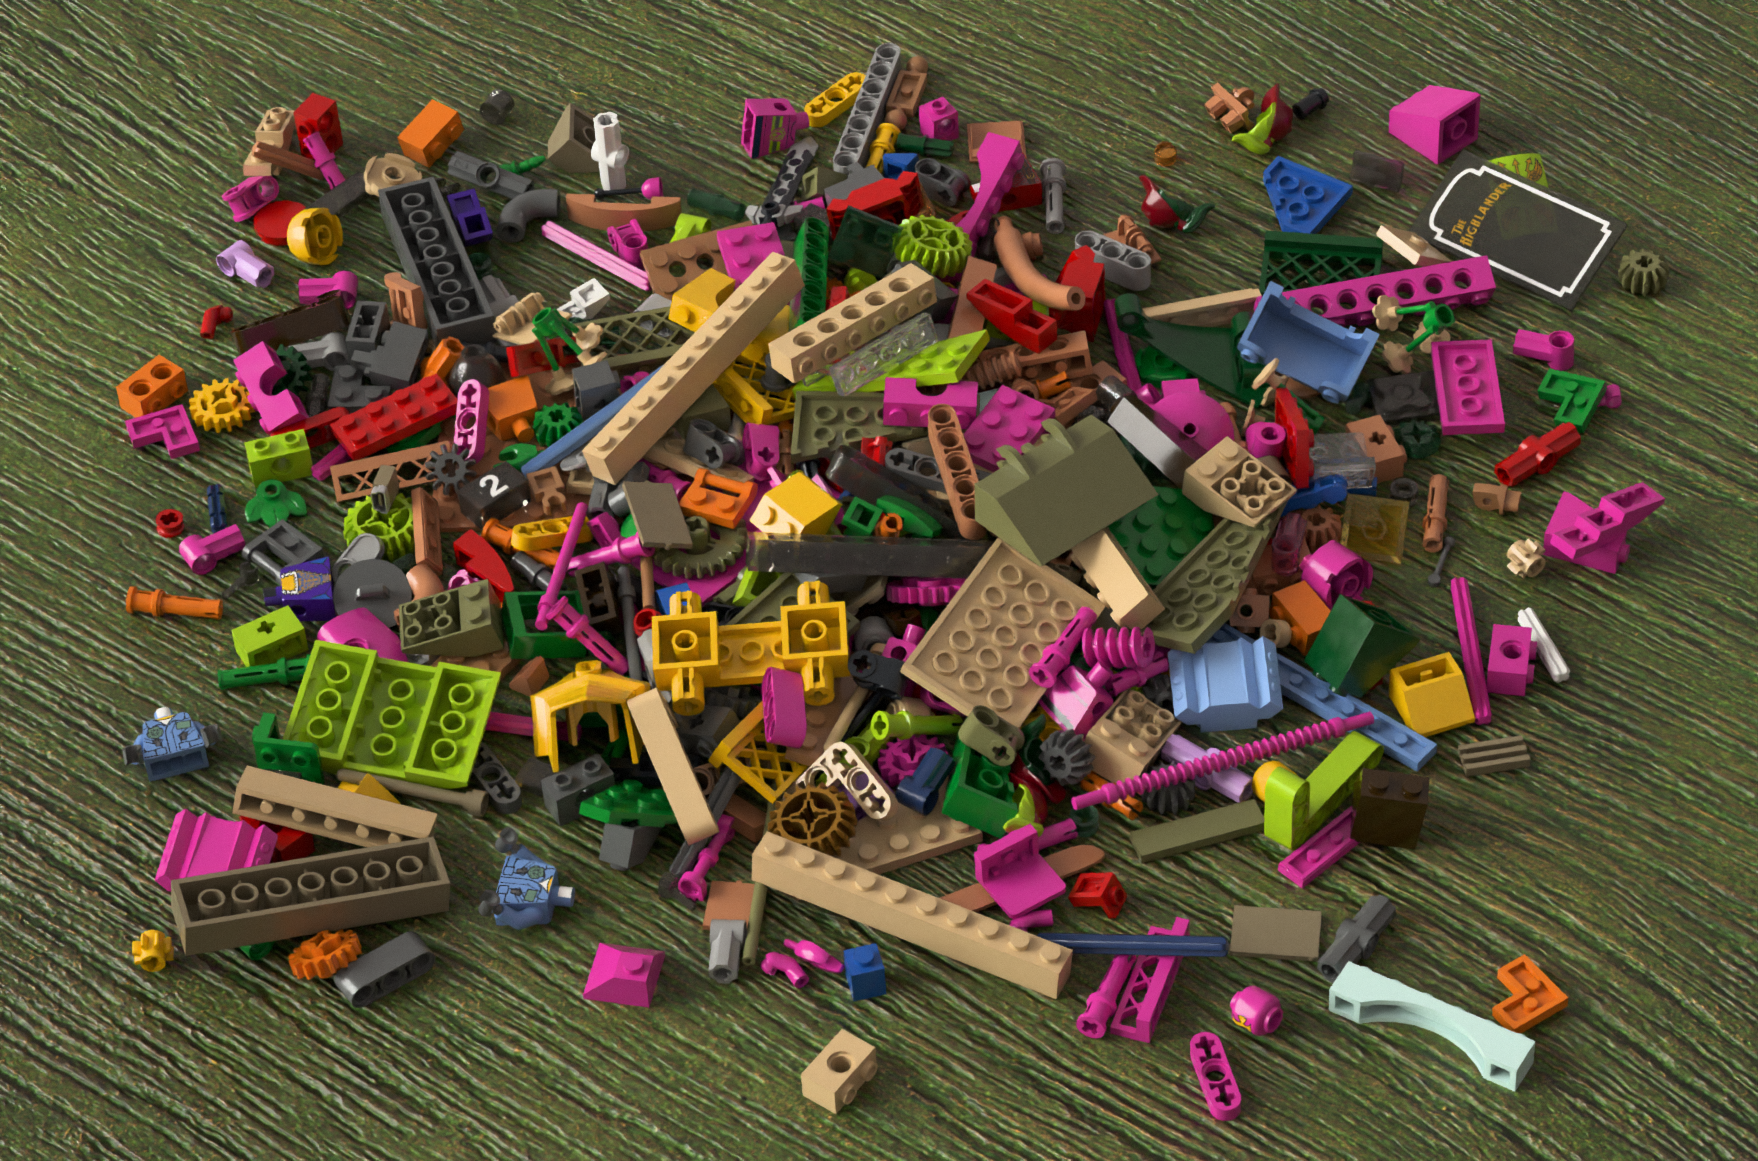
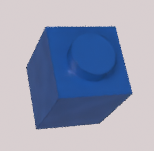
M877 943L843 950L845 976L853 1002L885 995V968Z

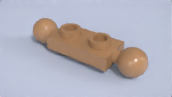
M921 56L910 58L906 65L907 71H899L886 103L887 115L885 116V123L897 126L900 131L906 127L907 117L914 118L928 82V63Z

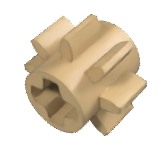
M1530 538L1526 541L1518 540L1511 545L1507 552V557L1511 560L1507 568L1516 576L1520 575L1523 579L1526 576L1534 577L1545 566L1546 561L1541 555L1546 550L1537 541L1533 542Z

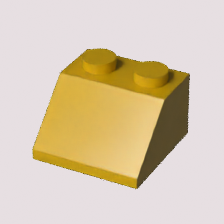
M797 472L764 494L750 522L788 553L813 558L842 504L804 473Z

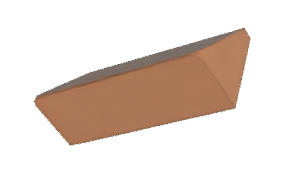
M733 793L722 814L734 817L735 821L731 828L757 843L763 837L766 813Z

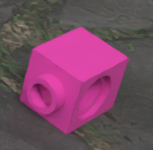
M943 96L919 106L920 133L923 136L926 134L929 135V138L947 141L959 138L958 111Z

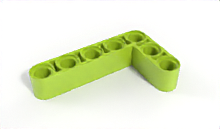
M1352 731L1306 780L1281 766L1274 769L1265 786L1264 835L1294 852L1313 835L1353 792L1354 783L1363 768L1373 770L1376 768L1383 756L1384 746L1357 731Z

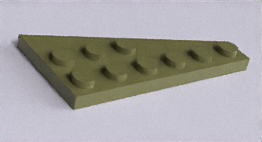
M796 391L791 464L860 450L862 437L875 439L877 436L887 437V441H892L893 443L927 436L928 427L883 425L884 393ZM921 393V394L926 395V396H937V395H940V394ZM977 395L976 418L980 414V395Z

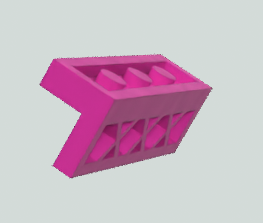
M1176 917L1172 930L1150 926L1147 935L1190 936V920ZM1138 956L1110 1026V1034L1150 1043L1184 956ZM1157 963L1154 975L1147 978L1143 968ZM1146 988L1147 993L1144 1000L1137 1003L1133 993ZM1134 1014L1137 1015L1136 1028L1121 1024L1123 1019Z

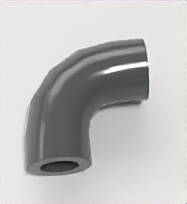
M529 190L515 196L504 206L498 218L496 230L498 237L506 242H518L524 238L526 226L530 221L544 217L559 218L561 210L560 190Z

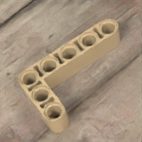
M657 687L627 700L629 710L688 845L690 846L719 833L718 825L677 733L676 728H679V725L668 701Z

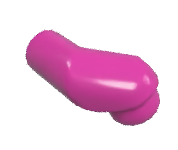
M1052 909L1030 911L1019 918L1011 920L1009 925L1028 932V928L1053 926Z
M773 951L766 954V958L760 963L761 969L766 974L774 975L778 969L784 972L796 988L804 987L809 981L808 975L796 959Z

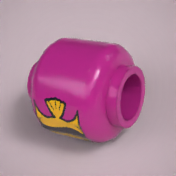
M1255 985L1246 987L1243 991H1238L1230 1003L1233 1023L1256 1036H1263L1274 1032L1283 1018V1010L1281 1009L1279 998Z

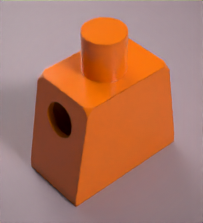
M528 375L489 387L487 427L502 441L517 437L518 441L522 443L530 441L535 434L532 426L534 425L533 421L535 412H538V407Z

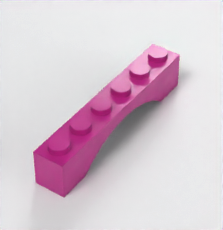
M991 132L987 133L977 152L981 172L979 192L971 209L956 225V227H962L963 232L969 234V240L972 241V257L975 256L977 243L980 238L984 237L988 231L991 217L993 214L996 215L998 213L1004 193L1009 192L1013 176L1017 170L1022 168L1025 159L1019 140ZM956 273L954 277L948 275L945 278L937 275L935 277L941 282H947L955 286L957 282L961 281L962 273Z

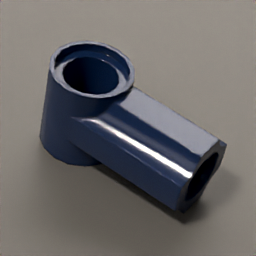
M936 747L930 748L913 775L906 776L900 782L895 794L898 803L924 816L930 814L937 804L939 798L938 790L956 764L954 759Z

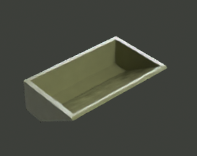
M1093 415L1084 418L1068 429H1065L1055 419L1048 418L1044 420L1041 424L1046 431L1050 432V434L1040 436L1044 443L1037 447L1029 442L1021 446L1024 455H1021L1010 445L1004 444L996 450L1006 460L998 461L999 470L975 483V521L1040 567L1158 495L1115 431Z

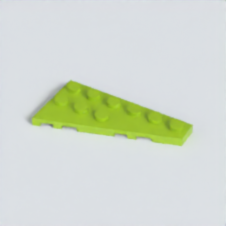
M987 329L910 349H899L891 354L820 372L815 371L800 380L792 391L795 400L796 391H884L886 377L916 379V387L958 383L988 344L990 337Z

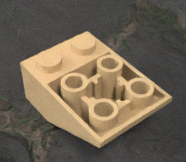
M1228 436L1185 470L1182 494L1204 511L1254 528L1297 493L1296 488Z
M1131 688L1124 691L1091 728L1084 740L1086 744H1092L1089 752L1096 756L1092 762L1093 771L1112 783H1116L1118 780L1124 783L1126 778L1133 780L1135 775L1142 778V774L1146 773L1148 766L1153 765L1161 754L1167 739L1172 734H1175L1182 722L1176 719L1170 711L1162 709L1140 692L1134 691Z

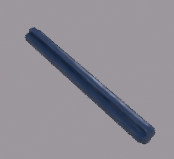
M1039 933L1037 935L1073 950L1072 954L1225 957L1229 950L1228 939L1224 936Z

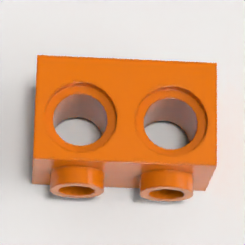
M159 354L116 386L121 409L136 418L165 409L188 391L184 369Z

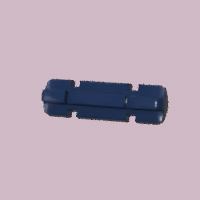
M220 484L215 486L209 485L207 488L212 533L228 527L226 505L224 502L225 496L223 486Z

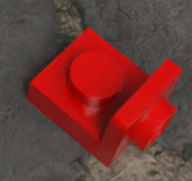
M1114 872L1080 873L1068 899L1073 907L1101 906L1109 919H1115L1127 898V893Z

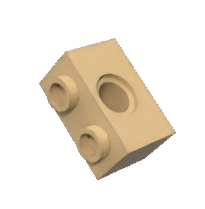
M841 1029L802 1072L803 1096L837 1114L845 1104L848 1105L853 1101L857 1090L864 1082L870 1081L876 1074L878 1068L876 1048Z

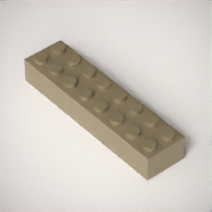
M434 836L171 880V909L185 956L317 934L324 930L334 931L449 911L450 881Z

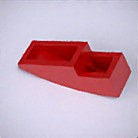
M987 279L982 280L966 293V298L995 327L1014 341L1037 354H1040L1057 340V320L1034 310L1032 299Z
M470 529L453 542L456 564L467 570L469 576L473 579L477 578L480 581L488 579L500 602H503L504 592H514L511 576L503 560L484 538Z

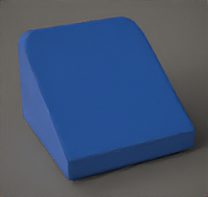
M885 153L883 155L884 178L897 180L903 171L915 172V165L919 161L918 154Z

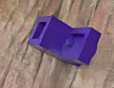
M475 188L447 195L446 200L464 248L491 241L493 232L485 207L480 206Z

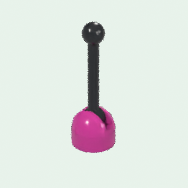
M661 177L646 180L640 188L605 191L597 188L594 194L595 198L600 200L604 196L642 193L647 199L651 200L652 196L663 197V184Z

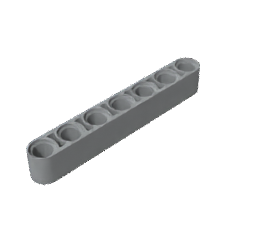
M894 43L881 44L875 50L833 157V168L836 172L849 175L848 165L858 162L863 168L867 165L870 157V144L877 137V127L884 121L886 103L899 71L902 70L901 49Z

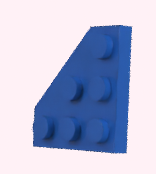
M1277 156L1263 172V182L1282 232L1317 234L1353 194V185L1280 156Z

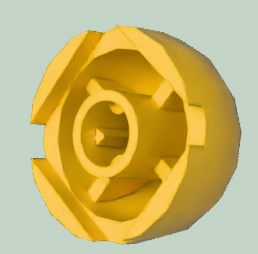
M304 209L290 221L287 230V243L291 253L298 260L310 265H328L336 260L339 254H333L336 252L337 246H342L343 230L339 218L336 215H331L328 211L330 209Z

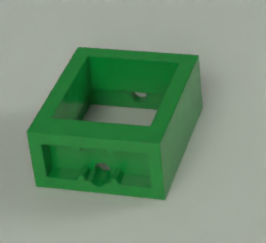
M579 590L559 592L558 601L563 596H566L569 599L568 603L578 613L584 614ZM546 591L504 592L501 609L502 624L511 659H534L537 656L542 658L586 656L587 648L578 639L568 638L566 632H526L524 620L537 619L539 614L537 607L541 596L546 594Z

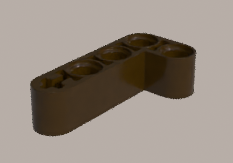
M340 289L319 295L313 303L235 328L231 331L239 356L262 341L272 346L276 351L280 344L288 347L342 329L350 324L351 317Z

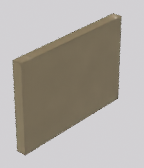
M1234 905L1230 956L1318 962L1322 911Z

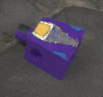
M329 557L282 568L280 570L281 586L263 588L266 607L283 605L285 607L289 605L299 621H330L336 617L333 600L334 581Z

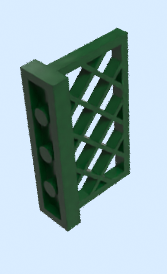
M1266 230L1259 285L1260 293L1263 296L1267 289L1266 284L1274 278H1277L1283 284L1284 289L1282 292L1297 290L1295 286L1304 280L1313 287L1342 282L1344 280L1341 277L1350 271L1358 278L1380 275L1383 259V240L1380 238ZM1269 258L1284 259L1286 263L1275 268L1269 262ZM1300 261H1314L1316 264L1305 270L1298 263ZM1343 263L1345 267L1335 273L1328 264ZM1359 265L1375 266V269L1364 274L1357 267ZM1293 267L1300 275L1289 281L1282 273ZM1322 269L1329 277L1318 283L1312 275ZM1369 298L1372 303L1377 304L1378 298Z

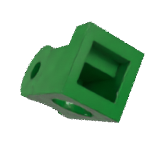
M855 496L841 522L842 525L846 526L842 540L852 548H856L868 539L870 541L883 510Z

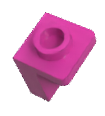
M607 511L586 522L601 548L612 545L616 538L621 537L619 524L612 516H609Z

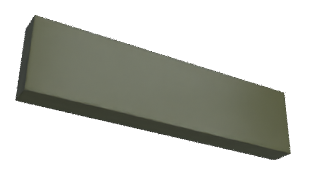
M1251 799L1130 832V841L1142 864L1263 831L1264 817L1256 800Z

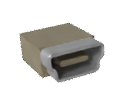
M381 465L374 479L370 495L373 509L387 514L399 491L396 467Z

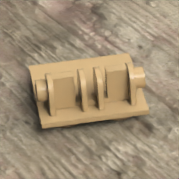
M531 292L521 302H517L515 307L511 306L508 310L497 316L496 322L493 323L497 332L492 335L493 338L516 344L539 341L532 332V329L535 327L532 321L541 310L545 309L542 305L544 302L543 296L539 292ZM557 310L567 320L572 317V313Z

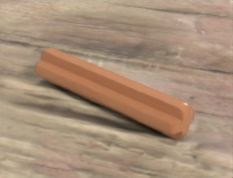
M257 141L252 146V156L318 180L324 179L320 168L316 169L314 165L315 160L261 141Z

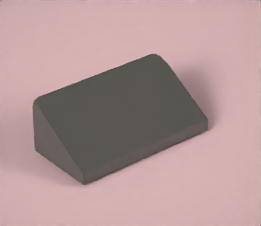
M850 566L796 570L795 572L801 584H804L806 581L815 582L820 580V582L828 586L829 593L861 591L868 577L866 571ZM812 591L810 594L816 595V591Z

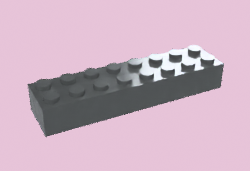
M434 177L379 189L378 194L383 221L408 281L421 286L424 295V315L436 348L442 339H447L449 336L459 339L461 344L462 341H467L468 344H486L487 341L497 343V339L492 336L496 333L493 326L495 322L494 315Z

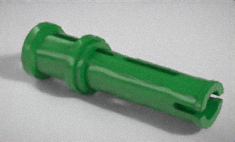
M307 654L306 658L291 660L283 657L273 664L218 670L219 688L224 690L226 688L280 682L284 686L289 685L292 681L303 679L311 654Z

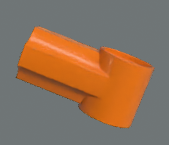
M449 336L447 339H442L433 354L421 361L420 380L437 373L447 385V380L466 355V347L460 343L459 339Z

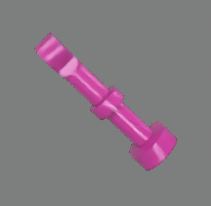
M721 815L717 822L720 832L714 834L707 848H703L700 851L698 863L692 872H685L678 882L679 895H686V899L692 898L693 901H697V899L704 901L707 896V884L704 877L708 870L718 862V854L723 845L734 837L735 829L731 828L735 821L734 817Z

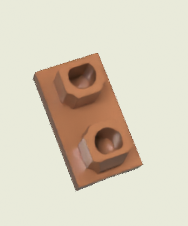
M1218 82L1211 87L1214 96L1204 104L1209 115L1217 119L1227 111L1228 113L1220 120L1228 132L1232 134L1242 126L1250 131L1255 126L1254 122L1248 118V109H1253L1255 105L1253 103L1254 92L1249 87H1242L1240 89L1234 88L1230 94Z

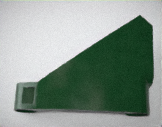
M1122 294L1115 300V313L1120 331L1140 338L1185 371L1248 405H1250L1251 399L1255 400L1254 407L1257 409L1262 406L1263 395L1270 385L1266 382L1255 390L1252 388V385L1265 365L1259 362L1253 364L1244 360L1237 348L1254 313L1249 311L1237 313L1232 318L1231 328L1198 327L1151 319L1143 312L1141 300L1135 294Z

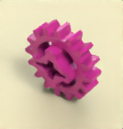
M913 735L907 740L897 738L896 743L888 742L886 744L887 749H880V758L877 759L879 772H881V778L884 781L888 780L889 787H894L900 784L906 776L913 775L930 748L936 747L947 755L948 752H946L944 743L938 744L937 737L927 740V735H921L919 738Z

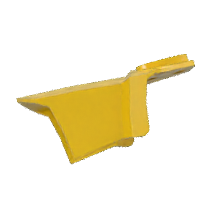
M598 660L577 663L575 672L569 673L554 685L530 695L535 756L548 755L553 772H559L556 711L565 709L569 744L573 746L578 745L577 725L583 714L587 712L599 713L608 724L610 742H614L619 738L616 704H621L633 764L639 763L644 742L629 710L627 700L649 691L650 683L624 677L609 668L602 669L601 661Z

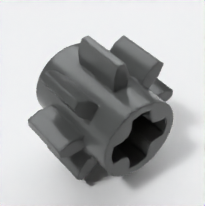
M1159 674L1148 679L1145 687H1142L1144 696L1162 709L1170 712L1174 711L1171 681L1168 674Z

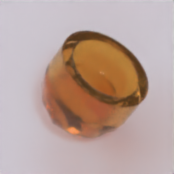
M1161 141L1156 145L1154 150V161L1156 164L1170 166L1176 162L1177 151L1171 142Z

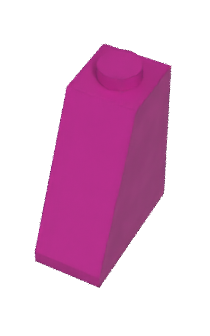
M1564 491L1544 534L1543 548L1546 551L1543 555L1616 574L1620 563H1626L1629 555L1630 545L1626 544L1627 531L1595 551L1574 560L1550 544L1553 533L1575 525L1579 514L1593 509L1571 493Z

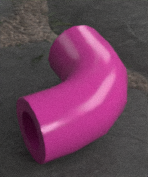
M1257 422L1246 429L1245 438L1251 455L1255 458L1271 455L1276 456L1279 460L1281 459L1286 437L1283 427L1276 423Z

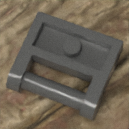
M283 519L245 545L242 550V557L250 563L255 562L274 576L279 585H281L280 570L282 567L262 553L265 549H268L286 562L288 565L285 567L324 557L323 548Z

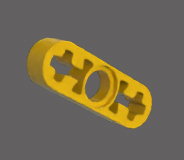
M859 72L847 74L807 103L804 111L808 114L809 126L823 127L855 104L866 75ZM833 98L843 99L842 101L838 102L830 101Z
M573 516L515 525L513 527L511 544L514 548L522 551L562 546ZM587 516L576 544L589 542L593 539V534L586 524L589 521Z

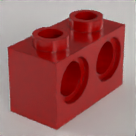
M312 93L293 113L301 156L315 160L303 139L319 131L330 153H335L343 145L336 101Z

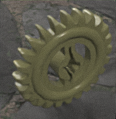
M683 515L693 542L692 549H685L686 554L678 548L666 550L665 548L655 547L652 559H654L656 566L662 567V570L666 573L673 571V576L680 577L682 574H685L686 579L692 578L693 575H696L698 579L703 578L704 574L714 576L716 570L720 572L726 571V565L733 566L736 563V559L743 556V550L748 546L747 539L749 537L746 522L744 519H741L735 529H730L709 523L703 517ZM710 530L716 532L720 540L711 538Z

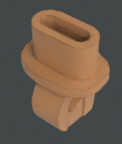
M1484 483L1474 484L1473 498L1478 508L1487 511L1498 509L1499 515H1503L1504 511L1518 513L1522 492L1508 490V485L1500 484V486Z

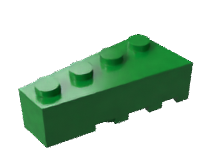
M957 733L952 755L956 764L948 776L942 814L1001 839L1006 833L1003 829L1004 824L1008 820L1015 818L1018 813L1017 803H1014L1012 800V796L1015 793L1014 785L1009 782L1008 773L1011 770L1010 765L999 766L994 764L975 749L966 746L960 740ZM1001 749L998 756H1001L1004 750Z

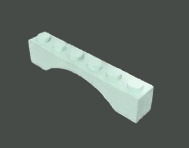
M1348 961L1329 989V1011L1358 1024L1398 1022L1433 1031L1463 1050L1476 1064L1483 1078L1514 1092L1534 1062V1040L1521 1033H1515L1503 1028L1491 1020L1466 1012L1461 1007L1452 1006L1438 1000L1428 993H1422L1403 985L1398 980L1389 979L1375 973L1368 967L1359 966Z

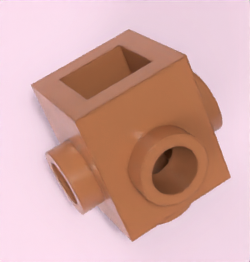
M1245 588L1233 615L1229 618L1230 626H1236V630L1241 633H1255V627H1261L1269 619L1270 595H1257V588ZM1247 604L1252 607L1253 612L1250 616H1244L1241 613L1243 605Z

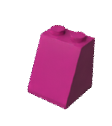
M1429 85L1389 110L1388 132L1438 165L1478 139L1481 95L1472 91Z

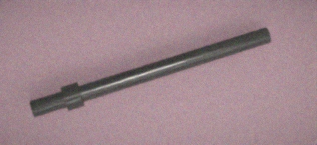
M624 566L617 570L619 581L617 600L622 607L629 676L631 679L643 681L640 652L637 643L638 635L635 633L633 625L636 591L635 587L631 584L630 569Z

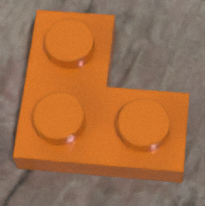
M1525 954L1498 969L1497 979L1513 994L1492 1008V1016L1503 1028L1515 1033H1523L1568 1006V997Z

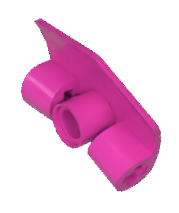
M365 607L348 611L325 623L317 634V640L377 650L378 656L381 658L409 662L406 654H403L401 651V640Z

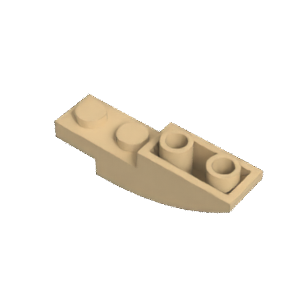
M283 107L267 110L255 131L256 142L261 141L289 151L295 123L293 113L295 110H286ZM251 150L243 164L244 176L272 177V175H279L283 167L253 157Z

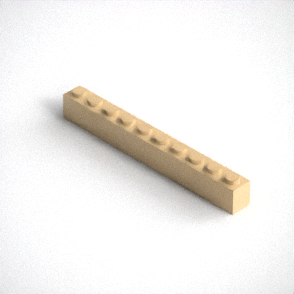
M772 252L592 439L582 452L594 477L616 485L805 286L795 259Z
M768 831L752 853L753 881L1051 998H1058L1070 977L1073 950Z

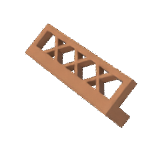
M448 440L330 466L337 502L366 497V495L371 496L373 484L368 479L373 472L379 470L381 465L396 467L397 474L402 466L415 464L421 468L412 480H405L397 475L398 479L402 481L398 482L399 489L435 482L438 478L427 480L426 477H421L424 471L428 473L432 471L425 467V463L422 465L419 462H431L433 460L430 455L431 451H435L439 456H442L443 453L440 448L442 444H445L448 453H451L453 443ZM448 462L449 472H444L443 474L446 475L448 473L449 477L456 476V468L452 462ZM355 476L361 480L355 492L343 494L340 479ZM365 484L372 487L370 489L362 490Z

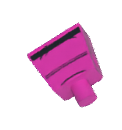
M1100 661L1095 664L1090 672L1074 665L1069 666L1057 677L1056 683L1051 688H1047L1038 703L1064 731L1066 729H1073L1076 735L1084 734V741L1091 728L1113 704L1112 696L1103 688V685L1113 675V672Z

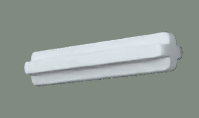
M1529 607L1525 610L1521 609L1518 612V622L1521 627L1532 628L1531 641H1537L1536 652L1551 677L1557 683L1568 680L1570 669L1535 611Z

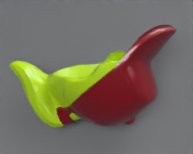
M1276 83L1265 94L1261 104V114L1256 118V126L1248 133H1240L1233 136V142L1239 143L1251 152L1263 155L1270 151L1273 142L1282 140L1288 133H1291L1293 110L1280 98L1279 83Z
M1009 772V782L1013 783L1015 791L1012 800L1014 803H1017L1018 813L1015 818L1008 820L1004 824L1003 829L1010 833L1031 824L1038 832V837H1040L1044 832L1043 824L1048 816L1046 798L1036 785Z

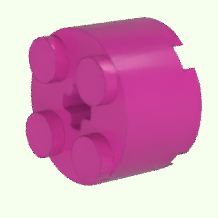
M1330 540L1327 544L1321 546L1313 555H1306L1300 564V569L1303 571L1301 581L1305 580L1330 611L1340 594L1362 601L1364 598L1360 594L1364 587L1369 589L1372 583L1373 569L1371 564L1335 540Z

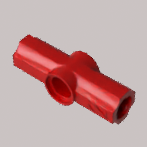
M1570 422L1562 423L1540 438L1535 435L1528 436L1520 444L1517 452L1495 465L1494 473L1497 475L1499 483L1508 485V487L1515 486L1535 472L1544 475L1553 469L1558 458L1581 444V436L1577 432V428Z

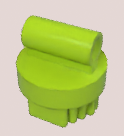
M862 265L861 267L858 266L857 268L854 267L847 270L844 286H847L848 292L851 294L875 284L877 279L872 271Z

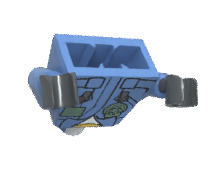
M162 707L154 713L155 719L146 721L143 724V734L137 736L134 744L122 748L125 766L145 763L148 779L151 782L209 767L205 747H210L216 744V742H223L224 740L218 724L204 726L198 721H192L186 712L174 714L171 708Z
M505 827L500 832L501 837L495 841V848L501 853L510 851L512 854L511 856L506 855L496 892L485 890L479 897L481 902L478 907L479 913L486 917L494 913L496 925H509L516 930H522L536 924H547L552 919L555 905L573 907L575 888L559 886L557 869L537 857L524 845H517L518 834L514 829Z

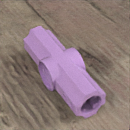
M1172 734L1161 750V759L1170 764L1175 761L1176 765L1178 763L1185 765L1187 760L1193 763L1195 758L1202 760L1204 755L1209 758L1212 753L1219 755L1220 750L1216 748L1204 750L1180 735ZM1230 765L1228 770L1221 768L1219 773L1213 770L1211 775L1204 773L1202 778L1196 775L1195 786L1201 790L1213 788L1235 802L1240 803L1251 798L1253 793L1251 788L1253 777Z

